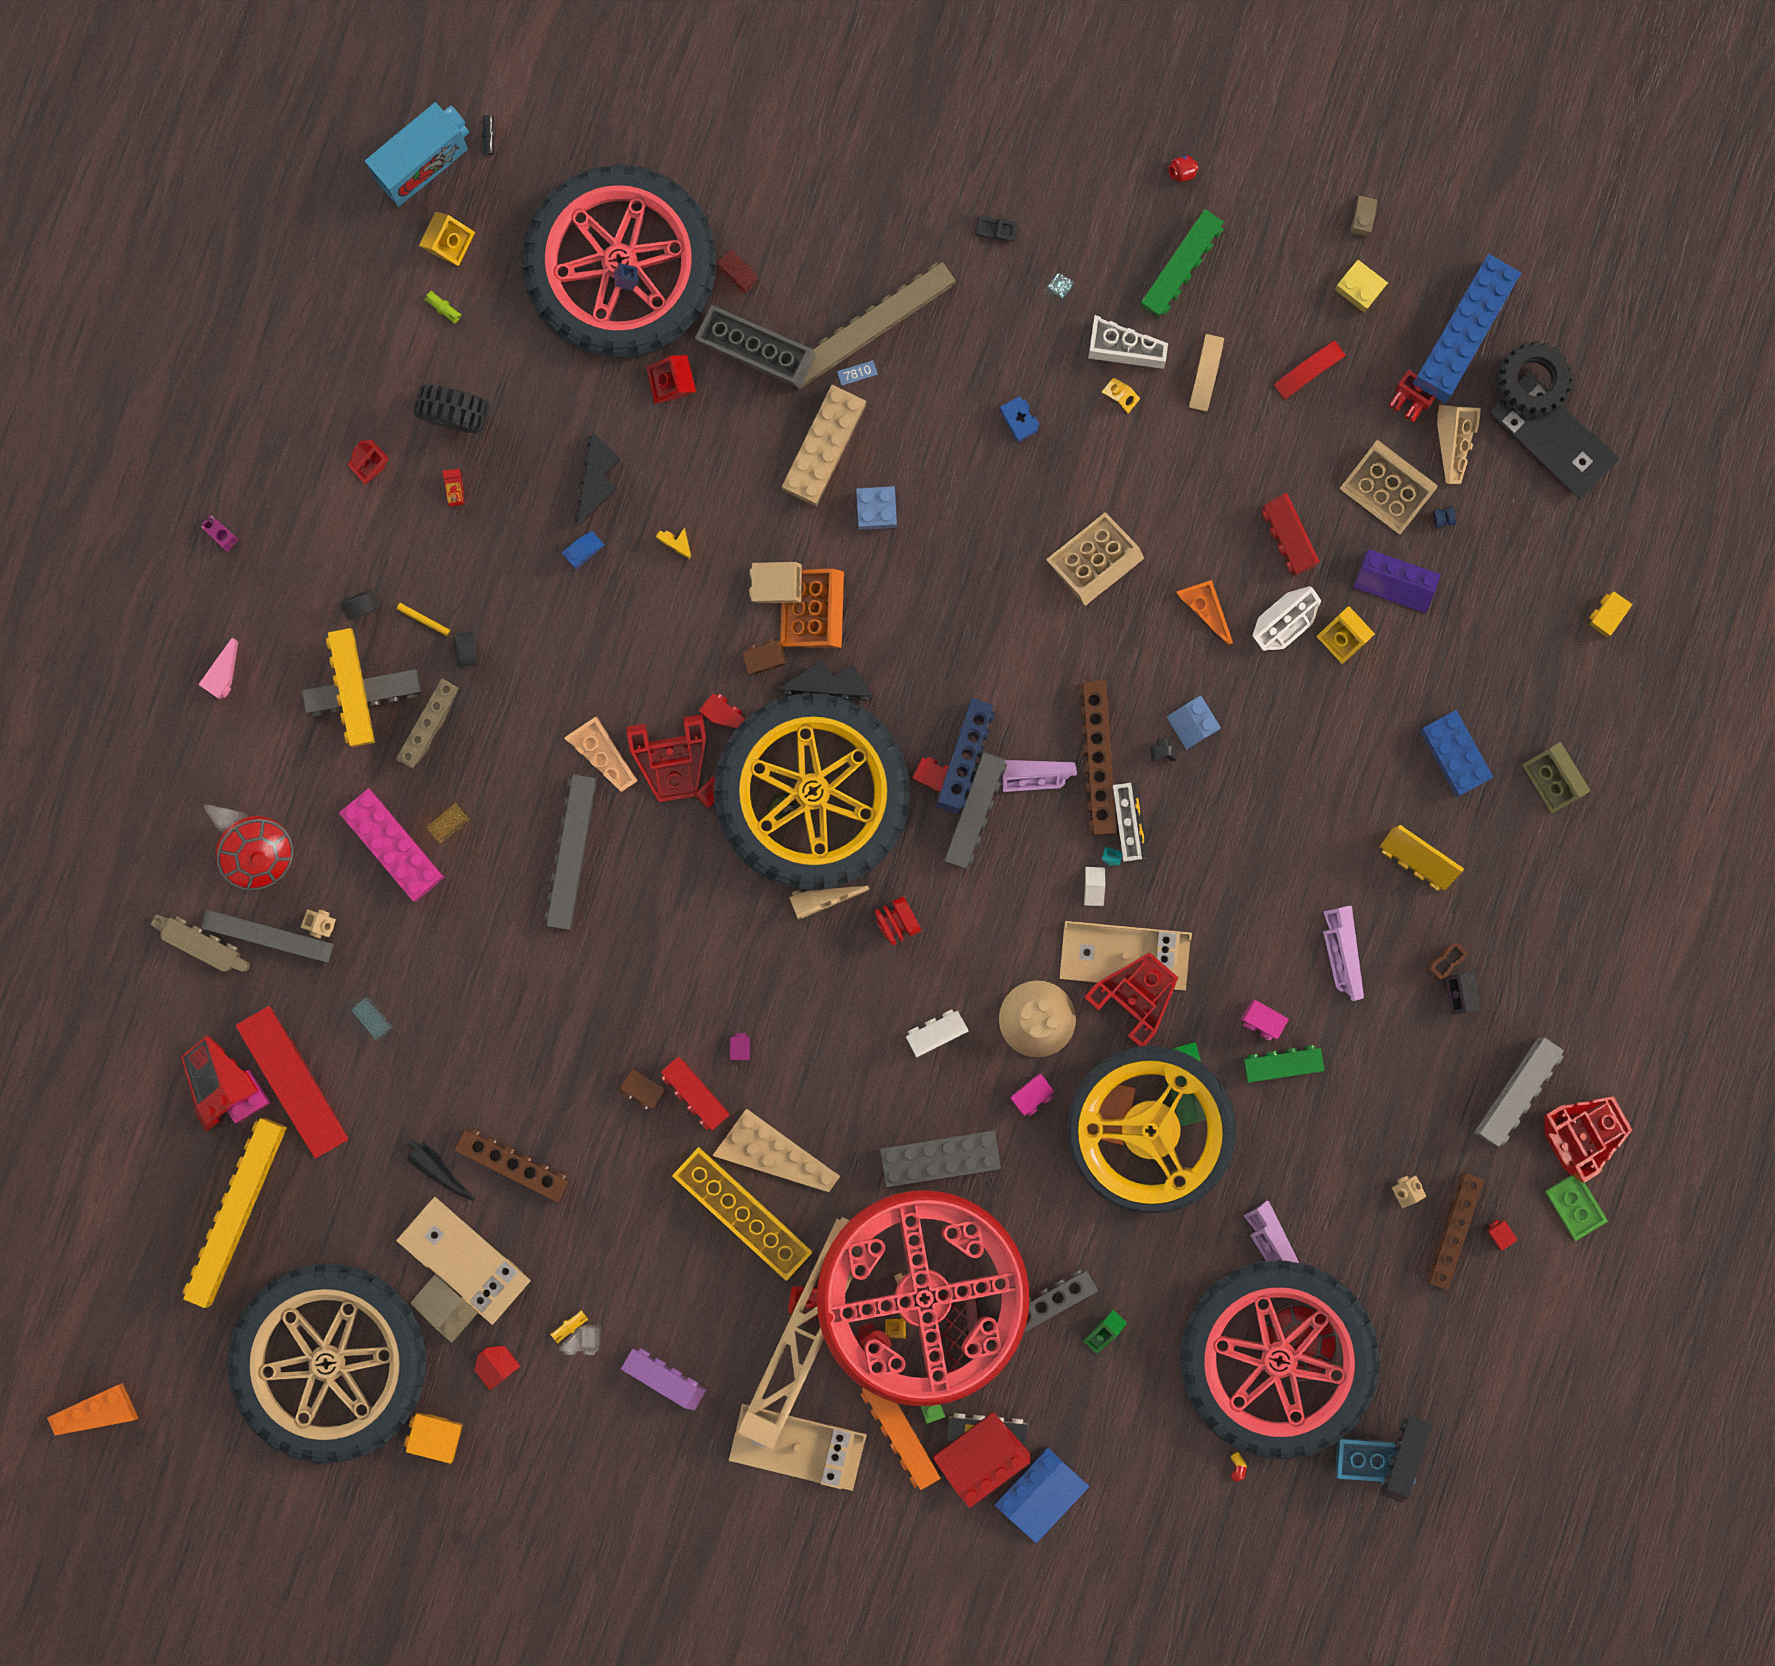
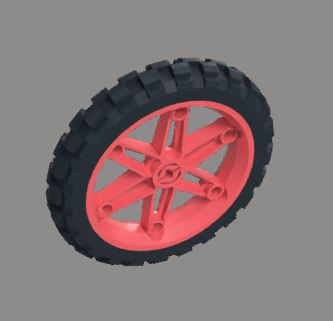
M615 164L606 167L598 166L588 169L579 175L575 174L565 180L537 208L526 231L523 243L522 269L524 283L532 305L547 327L566 343L573 345L581 351L600 355L601 357H638L642 354L653 353L676 341L700 317L711 296L716 276L715 241L711 227L700 206L683 187L677 185L672 179L640 166H625V164ZM608 202H630L615 239L586 212L597 205ZM635 204L642 205L640 211H634L632 207ZM646 207L656 212L669 224L677 240L637 245ZM579 216L586 217V221L583 223L576 222V219ZM634 218L636 221L630 245L628 246L621 243L630 219ZM574 223L597 254L558 265L560 244L566 231ZM592 227L611 246L603 251L587 229ZM672 246H679L681 248L678 253L670 251ZM664 250L665 254L637 262L636 253ZM681 257V270L677 284L671 295L665 300L642 269ZM617 258H621L622 264L637 267L638 276L651 291V294L647 296L638 286H635L632 291L653 310L650 314L630 321H609L622 288L615 286L608 305L603 304L609 277L614 278V270L618 266ZM601 261L603 267L601 270L578 273L574 271V268ZM566 269L568 270V275L560 277L558 275L559 271ZM602 277L593 316L583 311L569 298L561 284L562 282ZM660 299L663 301V304L660 307H654L652 305L653 301ZM604 311L607 315L604 319L597 318V313Z
M1284 1260L1263 1261L1239 1268L1210 1287L1198 1301L1187 1321L1182 1338L1180 1356L1181 1375L1188 1399L1199 1418L1209 1427L1210 1431L1242 1452H1247L1257 1457L1279 1458L1281 1460L1295 1459L1296 1457L1318 1453L1343 1439L1349 1431H1352L1373 1399L1379 1376L1380 1362L1379 1347L1372 1322L1365 1308L1351 1290L1329 1273L1321 1271L1316 1267ZM1285 1297L1296 1299L1311 1305L1317 1310L1285 1337L1270 1298ZM1266 1299L1269 1302V1306L1261 1308L1258 1305V1301ZM1255 1302L1263 1343L1221 1336L1231 1318L1241 1309ZM1268 1314L1279 1341L1271 1344L1264 1315ZM1323 1314L1326 1320L1323 1323H1318L1315 1320V1316ZM1329 1321L1336 1330L1342 1345L1343 1367L1303 1354ZM1311 1325L1314 1329L1295 1350L1289 1343ZM1224 1340L1229 1346L1222 1350L1217 1344L1219 1341ZM1234 1346L1262 1350V1357L1258 1359L1234 1351ZM1216 1352L1257 1366L1231 1398L1223 1388L1218 1375ZM1279 1355L1283 1356V1360H1285V1362L1281 1361V1363L1278 1364L1275 1358H1278ZM1298 1360L1326 1369L1325 1374L1296 1369ZM1264 1369L1270 1377L1248 1394L1246 1392L1247 1388ZM1334 1370H1339L1342 1372V1376L1339 1379H1334L1331 1373ZM1290 1376L1295 1404H1289L1280 1378ZM1296 1377L1338 1384L1334 1394L1326 1404L1311 1415L1304 1417ZM1275 1382L1289 1422L1263 1420L1252 1416L1243 1409ZM1242 1397L1245 1402L1239 1406L1234 1403V1399ZM1297 1411L1302 1416L1299 1420H1293L1290 1416L1291 1413Z

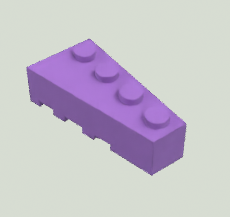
M632 1349L621 1370L685 1409L695 1410L706 1389L699 1386L695 1380L682 1376V1373L677 1369L666 1367L664 1361L658 1358L654 1360L649 1357L650 1353L644 1349Z

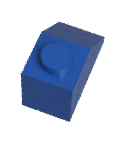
M591 531L576 540L562 554L573 568L577 570L605 545Z

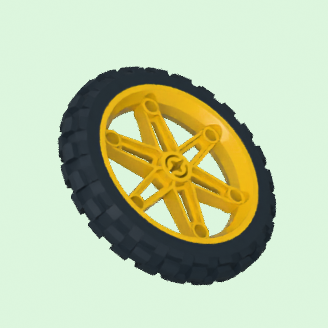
M812 693L787 696L775 700L752 713L740 724L727 741L721 753L715 774L714 804L717 818L733 851L736 852L746 865L772 882L796 889L817 890L837 887L858 879L872 870L884 859L897 842L903 830L910 803L908 769L898 743H896L889 730L863 707L846 699L827 694ZM803 729L810 732V737L807 740L802 739L800 736V731ZM813 729L834 733L850 742L856 749L821 771ZM791 732H797L798 773L758 760L765 749L774 741ZM809 745L815 774L805 775L804 746ZM855 752L862 754L863 759L861 762H856L853 759ZM865 761L869 766L874 784L872 808L834 789ZM848 762L850 767L829 785L824 776ZM755 764L763 765L764 772L762 774H757L754 771ZM770 771L798 780L794 789L770 777ZM752 775L790 794L759 822L754 815L750 800ZM812 781H813V782H816V783H809V784H807V785L804 787V789H803V786L805 785V783H807V782H812ZM818 785H820L817 791H815L816 796L812 794L804 798V796L808 794V792L810 791L809 787L813 789L814 787L816 788ZM830 794L854 806V812L828 804L827 801ZM820 795H821V798H820L818 801H816V802H810V801H813V800L819 798ZM796 799L800 807L776 821L774 816ZM819 809L820 837L815 838L810 810ZM862 809H867L870 812L869 819L861 818L860 812ZM826 810L866 823L859 834L849 843L839 849L828 852ZM803 812L811 854L789 850L772 840L768 834ZM763 821H768L771 824L770 831L762 830L761 823ZM816 844L824 846L822 854L815 852L814 847Z

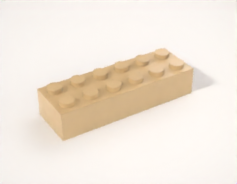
M831 385L782 485L783 491L817 507L866 406L865 400Z

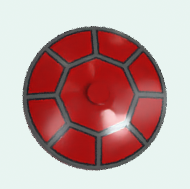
M262 816L247 817L233 823L221 835L216 846V863L222 876L233 886L246 890H258L276 883L284 876L293 859V844L285 828L275 820Z
M1294 1303L1276 1310L1275 1312L1284 1336L1286 1337L1317 1309L1308 1304ZM1317 1314L1315 1320L1318 1323H1323L1326 1317L1323 1314ZM1269 1317L1266 1321V1327L1271 1344L1279 1341ZM1330 1321L1303 1354L1333 1363L1338 1350V1336ZM1311 1325L1308 1326L1289 1344L1296 1350L1314 1328ZM1262 1335L1260 1337V1343H1263ZM1279 1355L1278 1358H1275L1278 1364H1280L1281 1361L1285 1362V1360H1283V1356ZM1298 1360L1296 1369L1322 1374L1326 1371L1324 1368ZM1296 1377L1297 1381L1312 1380L1308 1378Z

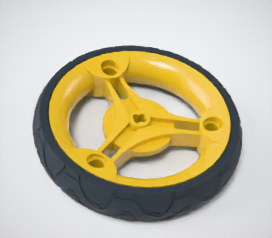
M1140 1046L1109 1056L1084 1077L1070 1104L1067 1121V1139L1078 1171L1088 1185L1101 1197L1129 1211L1148 1214L1166 1213L1193 1204L1209 1193L1220 1181L1233 1155L1236 1142V1120L1231 1100L1225 1088L1214 1073L1203 1063L1175 1049L1160 1046ZM1140 1075L1165 1076L1169 1085L1157 1101L1138 1103L1129 1110L1125 1118L1102 1119L1099 1109L1106 1096L1117 1085ZM1183 1076L1186 1079V1084L1179 1085L1176 1082V1078ZM1172 1088L1179 1092L1171 1107L1162 1102ZM1193 1093L1200 1102L1206 1117L1207 1139L1203 1153L1193 1168H1183L1174 1149L1181 1132L1175 1108L1183 1094ZM1088 1125H1097L1098 1132H1090ZM1104 1125H1122V1133L1104 1132ZM1149 1126H1153V1129L1156 1131L1150 1134V1131L1146 1130V1128L1148 1129ZM1101 1138L1123 1140L1134 1154L1146 1159H1155L1167 1176L1165 1184L1145 1185L1122 1177L1106 1162L1099 1149L1098 1142ZM1167 1154L1171 1156L1177 1167V1170L1172 1173L1163 1159ZM1181 1176L1185 1179V1183L1178 1185L1175 1182V1178Z

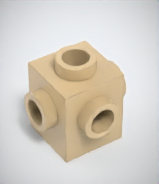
M307 909L301 928L311 931L310 935L321 938L322 935L330 937L336 919L329 917L330 913L319 909L317 913Z
M1404 1176L1397 1180V1185L1392 1187L1402 1208L1415 1204L1426 1197L1417 1176L1411 1178Z

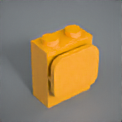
M418 1412L410 1420L409 1427L412 1430L411 1434L407 1435L404 1446L407 1447L406 1452L451 1464L455 1457L463 1424Z

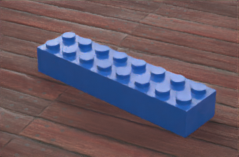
M1487 255L1414 380L1413 385L1444 403L1448 401L1521 272L1492 255Z

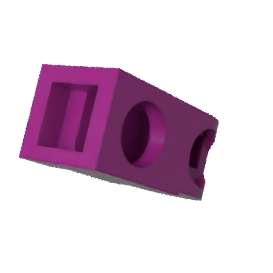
M211 515L201 524V527L227 552L239 540Z

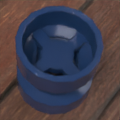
M1453 506L1446 507L1444 510L1439 508L1433 509V520L1436 528L1443 527L1446 524L1449 526L1456 525Z

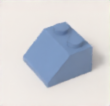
M1202 696L1197 697L1167 716L1168 721L1186 750L1221 729Z

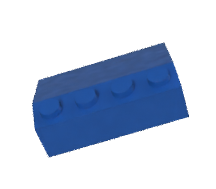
M1047 1446L994 1504L1027 1536L1037 1543L1089 1486Z

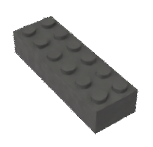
M711 305L695 337V340L700 345L799 389L816 357L815 352L811 348Z
M994 1130L880 1149L886 1187L1001 1169Z

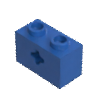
M1020 396L1004 404L999 409L1017 443L1036 434L1038 426H1040L1036 417L1030 415L1028 411L1030 410L1029 404L1025 399L1022 400ZM1018 415L1025 417L1023 423L1020 420L1016 421Z

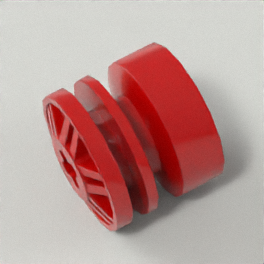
M904 896L892 901L893 911H890L884 905L883 908L886 913L884 916H882L879 909L874 911L876 922L882 934L892 946L897 944L893 937L896 934L900 941H903L902 931L905 930L910 937L922 931Z

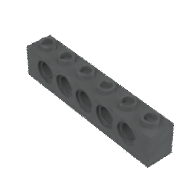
M1077 1270L1071 1274L1072 1278L1067 1281L1065 1278L1055 1283L1056 1287L1051 1290L1048 1288L1038 1292L1039 1296L1033 1300L1029 1297V1319L1026 1322L1024 1332L1098 1292L1087 1270ZM1072 1283H1078L1080 1286L1079 1291L1075 1294L1069 1291V1286ZM1056 1292H1060L1063 1295V1299L1059 1303H1055L1052 1300V1296ZM1038 1302H1044L1046 1309L1043 1312H1037L1035 1305ZM997 1316L992 1318L996 1321V1323L998 1322ZM987 1321L988 1325L985 1326L987 1331L991 1329L990 1321Z

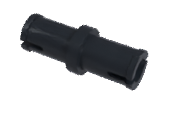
M483 115V132L481 133L483 138V154L494 155V138H496V133L494 132L495 116Z

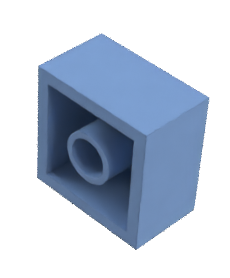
M895 486L856 489L859 530L897 528Z

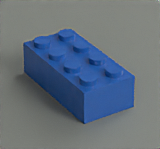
M1457 710L1420 730L1456 797L1493 778Z

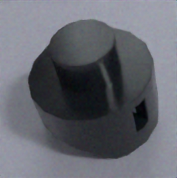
M1157 739V746L1151 747V762L1157 761L1161 757H1165L1171 762L1177 761L1176 746H1170V739Z

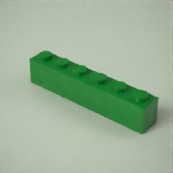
M1206 209L1203 211L1140 304L1142 308L1158 319L1162 314L1164 316L1171 308L1168 305L1170 301L1178 298L1181 293L1179 289L1183 283L1186 285L1192 277L1190 274L1192 269L1199 267L1203 261L1201 259L1203 253L1208 254L1213 244L1211 241L1214 237L1219 238L1224 228H1222L1224 221Z

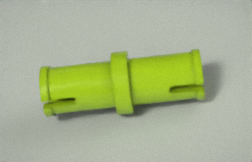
M430 291L427 297H425L424 300L433 306L438 314H443L453 324L458 322L461 313L452 308L447 300H442L433 291Z

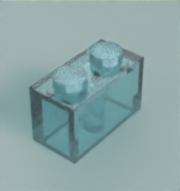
M365 998L352 1009V1012L375 1040H379L393 1028L369 998Z

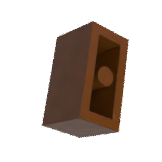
M771 639L765 641L763 646L757 647V645H752L746 648L747 651L742 652L749 675L752 676L787 664L780 641Z
M634 1069L630 1071L620 1088L623 1090L622 1095L631 1100L633 1097L640 1101L639 1105L647 1110L650 1107L652 1109L655 1108L666 1090Z

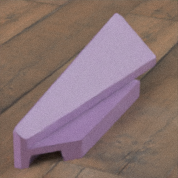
M1005 760L1007 767L1004 775L1000 774L998 781L1001 782L1000 785L1003 787V792L1061 788L1065 785L1066 779L1071 775H1077L1074 762Z
M1352 906L1324 911V916L1330 930L1323 931L1336 988L1350 995L1352 1001L1363 999L1364 994Z
M1265 1201L1244 1215L1255 1230L1250 1236L1266 1262L1284 1260L1299 1263L1269 1201Z

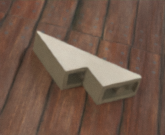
M441 679L396 760L412 769L428 751L434 735L443 725L459 689L458 687Z

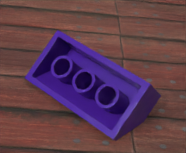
M1368 549L1361 564L1354 588L1426 613L1441 574Z

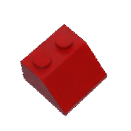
M687 355L669 356L646 367L655 404L683 398L696 392Z

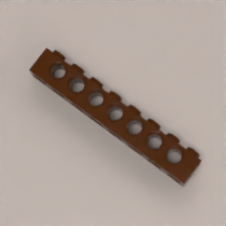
M1106 680L1086 681L1082 683V687H1079V696L1083 698L1084 706H1080L1081 717H1085V725H1082V736H1086V744H1083V754L1087 755L1088 763H1084L1085 774L1089 775V782H1086V793H1090V801H1087V811L1091 812L1092 820H1088L1089 831H1092L1093 836L1116 834L1117 829ZM1089 697H1097L1099 704L1097 706L1090 705L1088 702ZM1092 715H1097L1100 718L1098 725L1091 724L1090 717ZM1094 734L1100 735L1101 743L1094 744L1091 741V736ZM1093 754H1101L1103 761L1095 763L1092 759ZM1096 772H1100L1104 775V780L1102 782H1096L1094 780V774ZM1102 791L1105 794V800L1097 801L1095 793ZM1099 810H1103L1107 814L1106 819L1103 821L1096 817V813Z

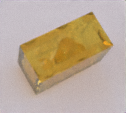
M455 803L426 828L437 842L441 844L470 818Z

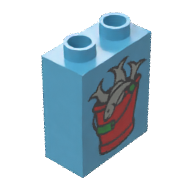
M434 102L368 157L365 163L376 182L393 202L400 207L468 150L464 137L469 134V131L464 125L465 121L451 105L443 111Z

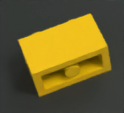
M1614 591L1609 595L1605 594L1600 601L1602 604L1600 609H1595L1589 617L1591 622L1588 625L1607 638L1612 635L1633 605Z

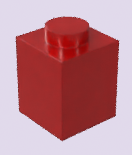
M1497 1219L1488 1225L1489 1229L1486 1232L1499 1250L1503 1251L1518 1240L1504 1220L1499 1221Z

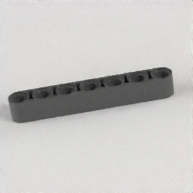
M206 910L201 926L202 929L329 963L334 944L210 910Z

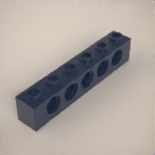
M975 698L971 699L937 800V808L954 814H958L960 809H964L967 801L964 798L965 792H969L973 781H970L971 774L975 775L978 764L975 762L977 757L980 758L984 747L981 746L982 740L987 739L989 729L986 728L988 722L992 723L995 712H992L994 705ZM979 719L982 725H976L973 720ZM973 736L977 742H970L968 737ZM964 753L969 754L970 757H971V759H970V760L964 759L963 756H962V754H964ZM956 771H963L965 777L958 776ZM951 788L958 789L960 794H953Z

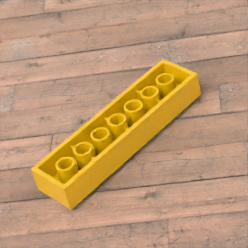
M700 1147L672 1175L786 1281L812 1254L813 1251Z

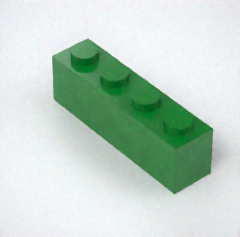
M1315 1045L1305 1046L1303 1051H1297L1296 1048L1285 1049L1284 1054H1278L1277 1051L1266 1052L1264 1057H1259L1258 1054L1247 1055V1059L1243 1060L1246 1083L1324 1071L1321 1048L1316 1049Z

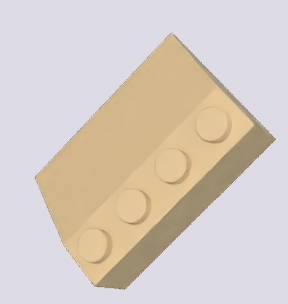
M1377 440L1340 489L1398 534H1401L1438 485Z
M1105 512L1046 560L1073 594L1086 606L1141 562L1144 557L1136 543Z

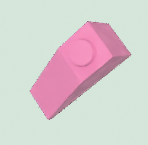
M231 638L199 683L201 687L220 700L222 697L225 698L231 690L230 686L232 684L238 641Z

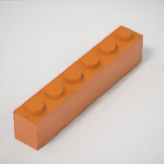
M862 1387L863 1392L861 1396L866 1404L868 1402L871 1404L873 1409L870 1411L874 1419L881 1421L883 1426L880 1429L885 1437L889 1436L892 1440L890 1446L895 1454H900L902 1458L900 1463L904 1470L910 1471L912 1477L909 1479L915 1488L919 1487L922 1490L941 1479L898 1403L880 1398Z

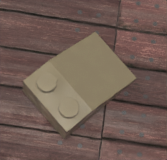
M436 1274L410 1303L451 1343L455 1341L478 1314L473 1307L462 1299V1296Z

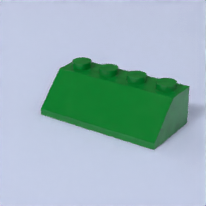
M1196 1042L1172 1048L1184 1052L1201 1062ZM1178 1076L1176 1082L1179 1085L1186 1084V1079L1183 1076ZM1171 1088L1169 1094L1173 1104L1179 1092ZM1193 1093L1183 1094L1175 1108L1180 1127L1206 1120L1203 1108Z

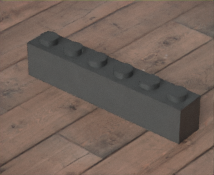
M416 669L363 679L369 707L380 705V701L387 700L388 703L398 702L399 698L406 697L407 700L418 698V694H422L419 674ZM335 684L302 690L306 713L312 714V717L322 716L323 712L331 711L332 714L342 712V705L339 706L337 694H340L339 688L335 687Z
M985 751L982 752L976 773L972 779L971 789L966 796L965 807L961 810L944 858L946 862L966 869L968 864L972 865L975 854L972 853L975 846H979L981 836H979L981 828L985 829L988 820L985 817L987 810L991 811L994 800H992L993 793L998 792L1001 784L998 779L1000 774L1004 775L1007 767L1004 758Z

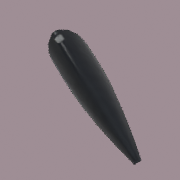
M412 1139L407 1144L414 1150L407 1159L410 1164L444 1188L471 1201L475 1200L469 1191L450 1172L439 1155L424 1141L419 1145Z

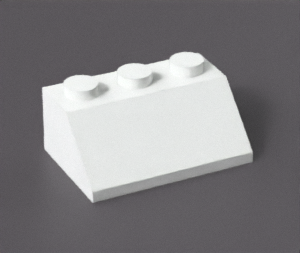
M953 1010L942 1014L944 1018L938 1021L934 1018L925 1023L926 1027L920 1030L916 1027L908 1031L909 1035L906 1038L916 1057L968 1032L958 1011L953 1012Z

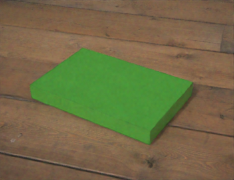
M1572 1175L1544 1191L1574 1241L1608 1222L1587 1185Z

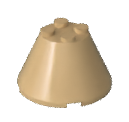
M1029 981L1015 987L1005 997L999 1013L1000 1030L1005 1041L1015 1051L1029 1057H1046L1060 1051L1071 1039L1076 1024L1075 1009L1068 995L1058 986L1046 981Z

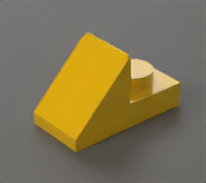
M685 528L677 540L674 539L675 535L667 530L665 532L659 531L656 536L657 540L690 559L691 553Z

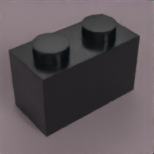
M1475 972L1445 977L1451 1015L1481 1010Z

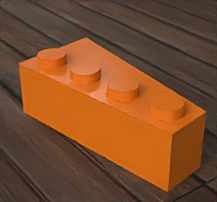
M123 1383L47 1417L54 1435L133 1421L138 1419V1416Z

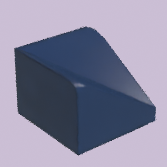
M619 263L614 270L615 286L633 290L638 283L637 267Z

